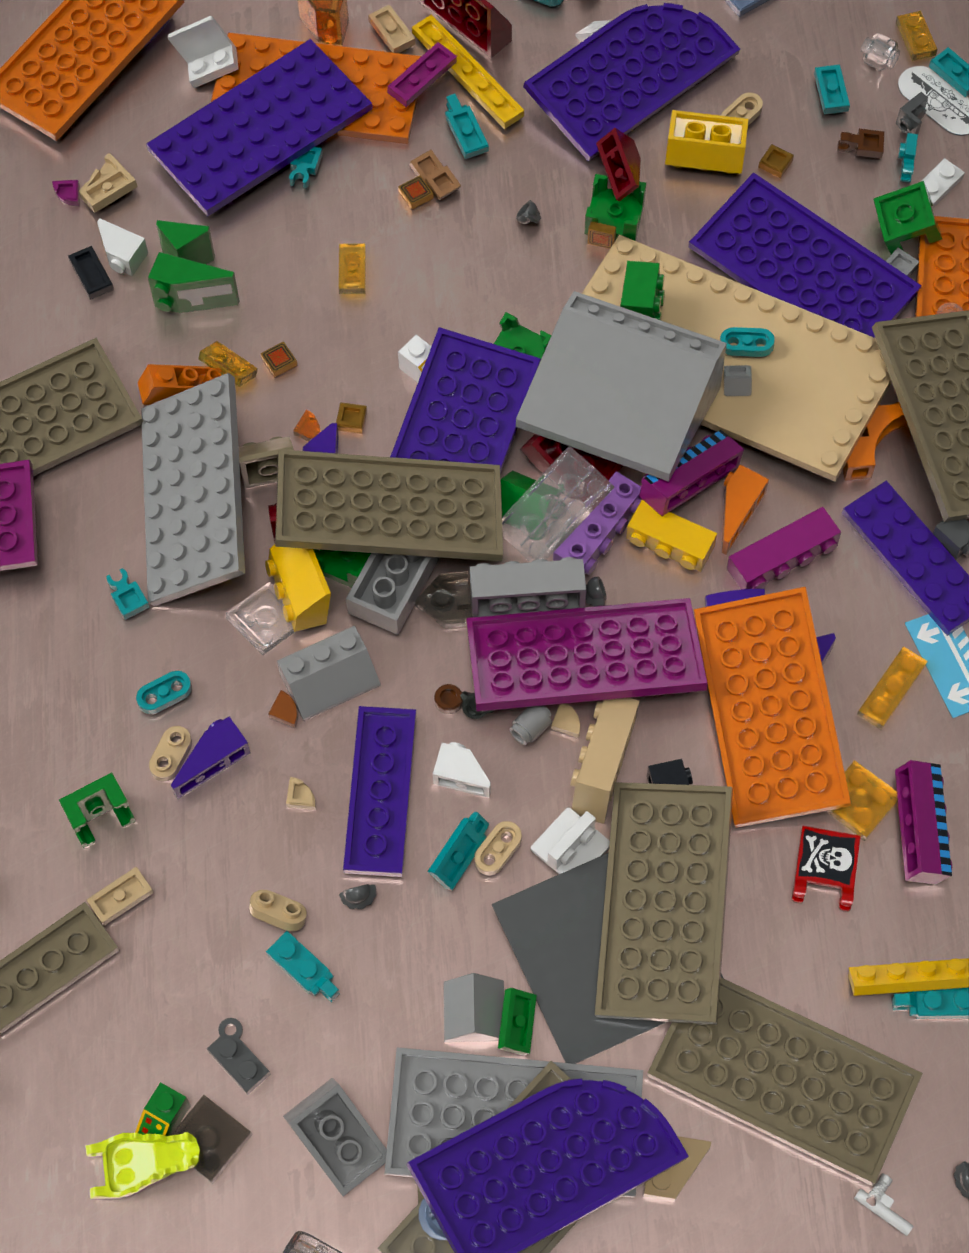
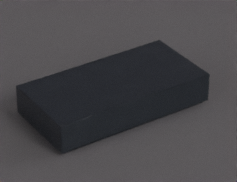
M92 246L68 255L69 261L90 300L114 290L113 284Z

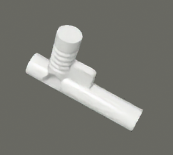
M882 1173L879 1181L875 1184L876 1186L872 1188L869 1194L860 1189L854 1199L908 1236L914 1226L890 1209L894 1200L884 1192H886V1189H888L893 1180ZM874 1197L875 1206L867 1203L866 1199Z

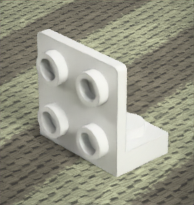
M212 16L168 34V40L188 63L189 82L194 88L239 69L236 46Z

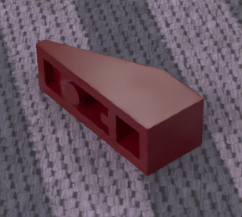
M614 128L596 142L615 198L620 202L639 187L641 158L635 141L617 128Z

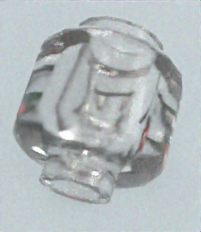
M881 33L875 34L872 38L867 37L861 47V51L864 52V63L879 71H885L887 68L892 69L900 55L897 41Z

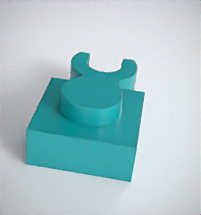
M908 133L905 143H900L898 158L902 159L900 178L902 182L911 183L918 134Z
M314 147L290 163L291 170H293L289 176L291 186H294L297 179H303V188H308L310 184L309 174L316 175L323 156L322 148Z
M121 568L119 569L122 576L120 581H113L110 575H107L106 579L109 587L115 590V592L111 593L112 599L124 620L150 608L137 582L134 581L129 584L128 574L125 569Z

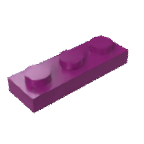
M437 42L388 86L387 93L407 107L456 63L457 56Z

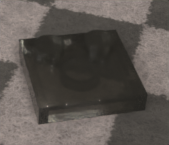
M205 1095L200 1098L171 1134L178 1135L188 1132L197 1138L200 1149L199 1162L193 1169L212 1184L252 1136L251 1131Z

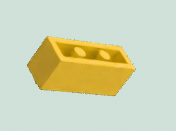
M641 500L627 525L626 539L630 540L635 546L646 547L662 558H670L679 562L686 569H695L699 572L703 570L715 547L717 538L716 532L671 512L661 516L644 500Z

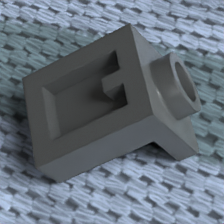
M920 92L900 108L896 124L902 132L919 134L922 124L921 119L927 111L925 108L928 97L924 93Z

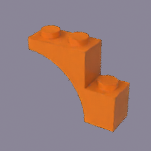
M900 402L878 406L862 434L863 437L858 441L843 468L845 481L872 478L876 465L875 449L878 444L891 432L908 426Z

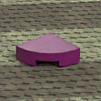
M78 180L52 181L55 194L63 203L79 206L80 185Z

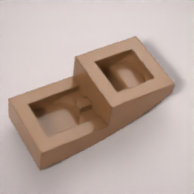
M431 149L410 161V168L416 176L421 175L434 193V196L439 200L461 188V184L448 166L443 167Z

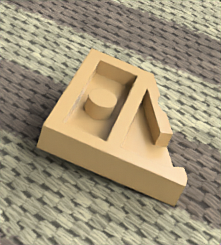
M110 153L104 157L106 163L100 170L95 169L90 180L79 191L81 199L94 213L138 187L133 176Z
M677 1136L689 1157L685 1161L645 1182L643 1197L675 1201L701 1160L709 1151L711 1141Z

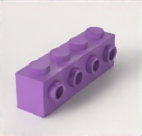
M616 471L553 551V561L566 557L583 559L584 572L590 575L598 563L597 559L601 554L605 555L610 550L613 544L612 539L617 533L622 534L629 523V517L632 513H635L641 500H643L639 497L641 486Z

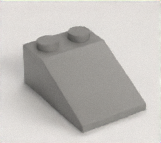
M333 1078L283 1116L342 1196L346 1195L386 1162L387 1149L341 1086Z

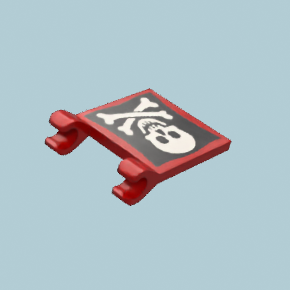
M802 826L792 901L802 903L806 895L807 883L841 889L839 909L850 911L854 900V886L861 836Z

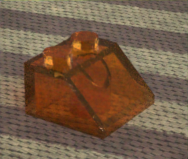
M297 0L300 20L318 42L343 45L349 24L347 0Z

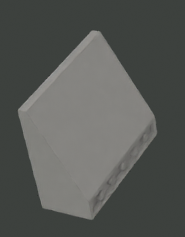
M574 291L561 312L517 415L516 427L669 481L720 390L727 343Z

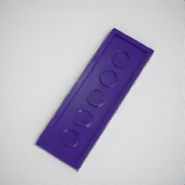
M887 480L843 508L842 514L947 636L969 622V575Z
M359 706L343 865L344 874L403 877L416 709Z

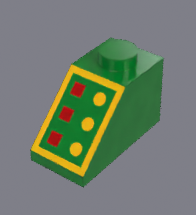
M160 1082L143 1109L135 1133L142 1135H173L191 1107L187 1097Z

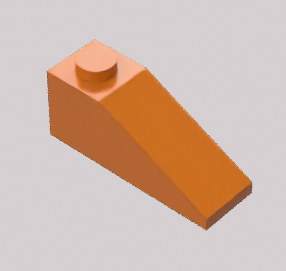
M741 464L735 473L730 471L723 484L726 487L724 496L721 553L727 555L764 497L769 479Z

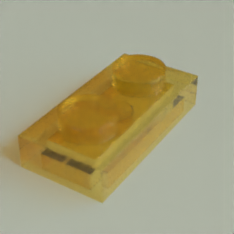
M917 11L897 16L896 24L912 61L936 56L938 49L922 12Z
M339 244V294H366L365 244Z
M218 341L201 350L198 358L210 368H215L221 375L229 373L234 376L235 385L238 387L255 378L258 370L254 365Z

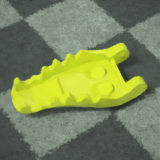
M188 1132L171 1136L121 1133L102 1142L86 1145L87 1157L103 1156L105 1186L90 1188V1199H116L130 1196L171 1174L194 1168L199 1162L200 1153L197 1138Z

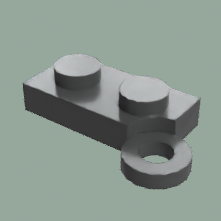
M226 1018L220 1023L218 1028L220 1037L207 1050L243 1091L249 1095L271 1074L240 1040L243 1033L240 1021L235 1018ZM229 1025L235 1026V1034L227 1035L225 1033L226 1027Z

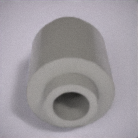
M545 705L527 707L512 722L513 726L510 728V732L521 744L532 743L552 724L550 718L552 714Z

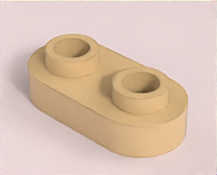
M744 93L728 106L721 116L748 119V125H750L761 114L763 101L755 93Z
M173 726L164 732L149 761L151 774L156 780L166 782L177 776L192 746V739L187 729L181 726ZM175 736L181 737L179 742L171 741ZM161 761L168 762V765L165 767L158 766Z
M504 821L497 824L475 853V866L480 873L484 875L497 874L521 844L522 834L520 828L515 823ZM508 835L512 840L508 843L503 842V836ZM492 858L495 862L492 865H487L484 863V860Z
M258 890L250 897L249 911L255 918L286 931H297L305 925L307 911L301 903L270 890Z

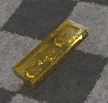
M903 646L861 706L857 715L882 730L928 661Z

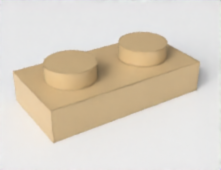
M390 4L368 15L369 23L392 53H400L415 45V37Z
M135 867L86 899L102 925L105 926L154 892L138 868Z

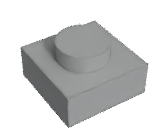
M897 248L886 260L887 263L908 277L918 268L919 264L918 260L900 248Z

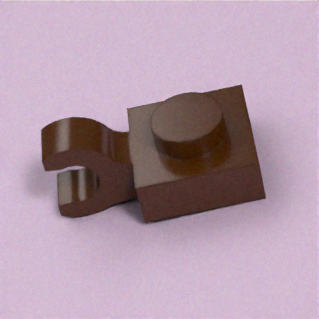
M859 128L857 134L841 132L840 140L838 141V151L849 152L856 149V156L882 159L885 131Z

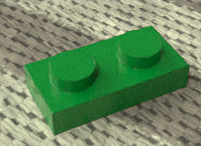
M515 988L505 989L498 1049L522 1056L530 1054L537 995Z

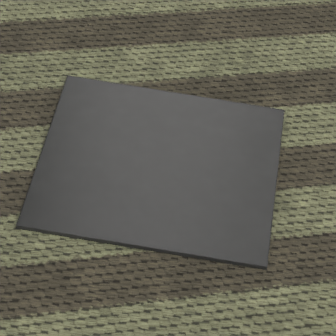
M609 853L492 904L532 993L537 995L536 1001L565 1063L577 1064L666 1023L664 1021L598 1018L595 1016Z

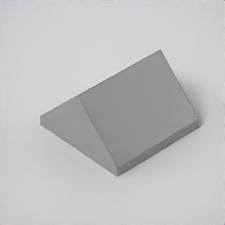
M471 973L444 982V1042L499 1041L504 1002V980Z

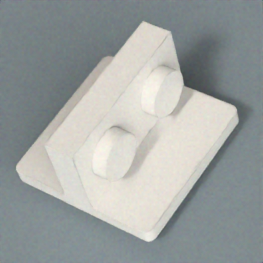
M568 807L531 846V851L558 874H561L604 855L609 849L610 840L595 829L596 818L588 811L581 817Z

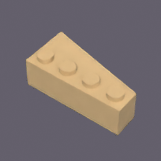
M619 698L597 702L593 716L597 721L596 724L590 723L586 740L590 742L588 747L582 746L578 763L582 765L580 770H574L570 784L575 787L572 810L582 817L588 811L596 818L595 822L605 823L608 804L614 794V785L620 774L625 751H627L637 718L640 701L631 698Z

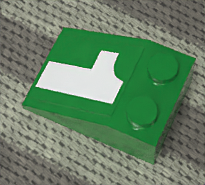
M159 252L148 276L154 306L165 312L186 313L238 306L240 302L235 273L232 271Z

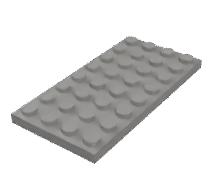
M229 373L141 408L143 419L142 445L148 603L153 606L245 574L235 377Z
M397 1047L384 1175L413 1177L407 1167V1163L410 1160L506 1110L544 1069L549 1061ZM553 1062L572 1080H607L627 1087V1090L642 1098L643 1070ZM636 1188L620 1197L634 1198Z

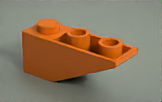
M148 364L137 382L143 405H151L222 376L224 371L223 367Z

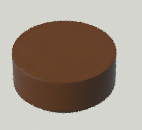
M452 684L440 686L434 695L436 708L444 714L456 713L462 707L463 701L460 696L462 691Z

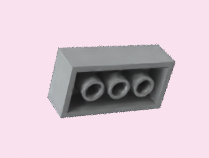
M371 553L346 598L348 614L398 635L440 557Z
M566 557L558 561L537 559L529 563L509 561L500 565L481 563L470 567L472 617L584 608L586 582L583 559H575L573 557Z

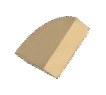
M567 703L559 704L551 730L579 738L580 720L576 711Z
M290 777L286 806L288 808L316 810L315 798L310 788L300 779Z

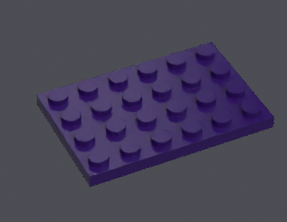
M439 327L390 457L500 465L501 475L518 428L516 427L517 415L541 358Z

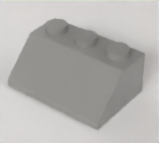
M355 626L277 660L280 676L295 702L303 721L381 686L368 650Z

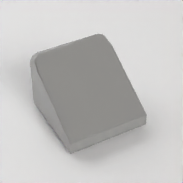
M724 366V395L750 396L752 393L751 366Z

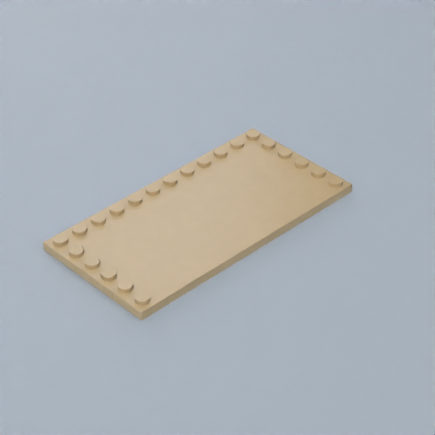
M619 235L582 294L620 306L627 261L660 263V274L665 276L663 288L665 290L664 305L660 308L662 313L661 321L719 341L722 332L731 327L764 328L771 331L774 335L775 343L774 349L769 355L750 357L725 354L724 366H751L752 393L750 396H725L723 366L720 390L701 425L717 432L722 430L733 439L836 482L892 383L876 338Z

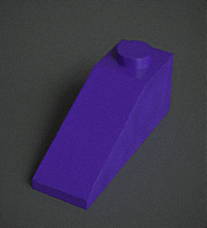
M230 716L224 720H216L209 726L173 780L171 787L177 800L251 753L247 740Z

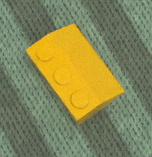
M672 110L665 165H672L677 168H697L703 171H722L728 174H742L748 119Z
M273 545L269 548V557L265 561V567L268 576H273L274 591L277 599H282L283 614L286 622H291L294 632L327 624L331 592L314 550L275 547Z

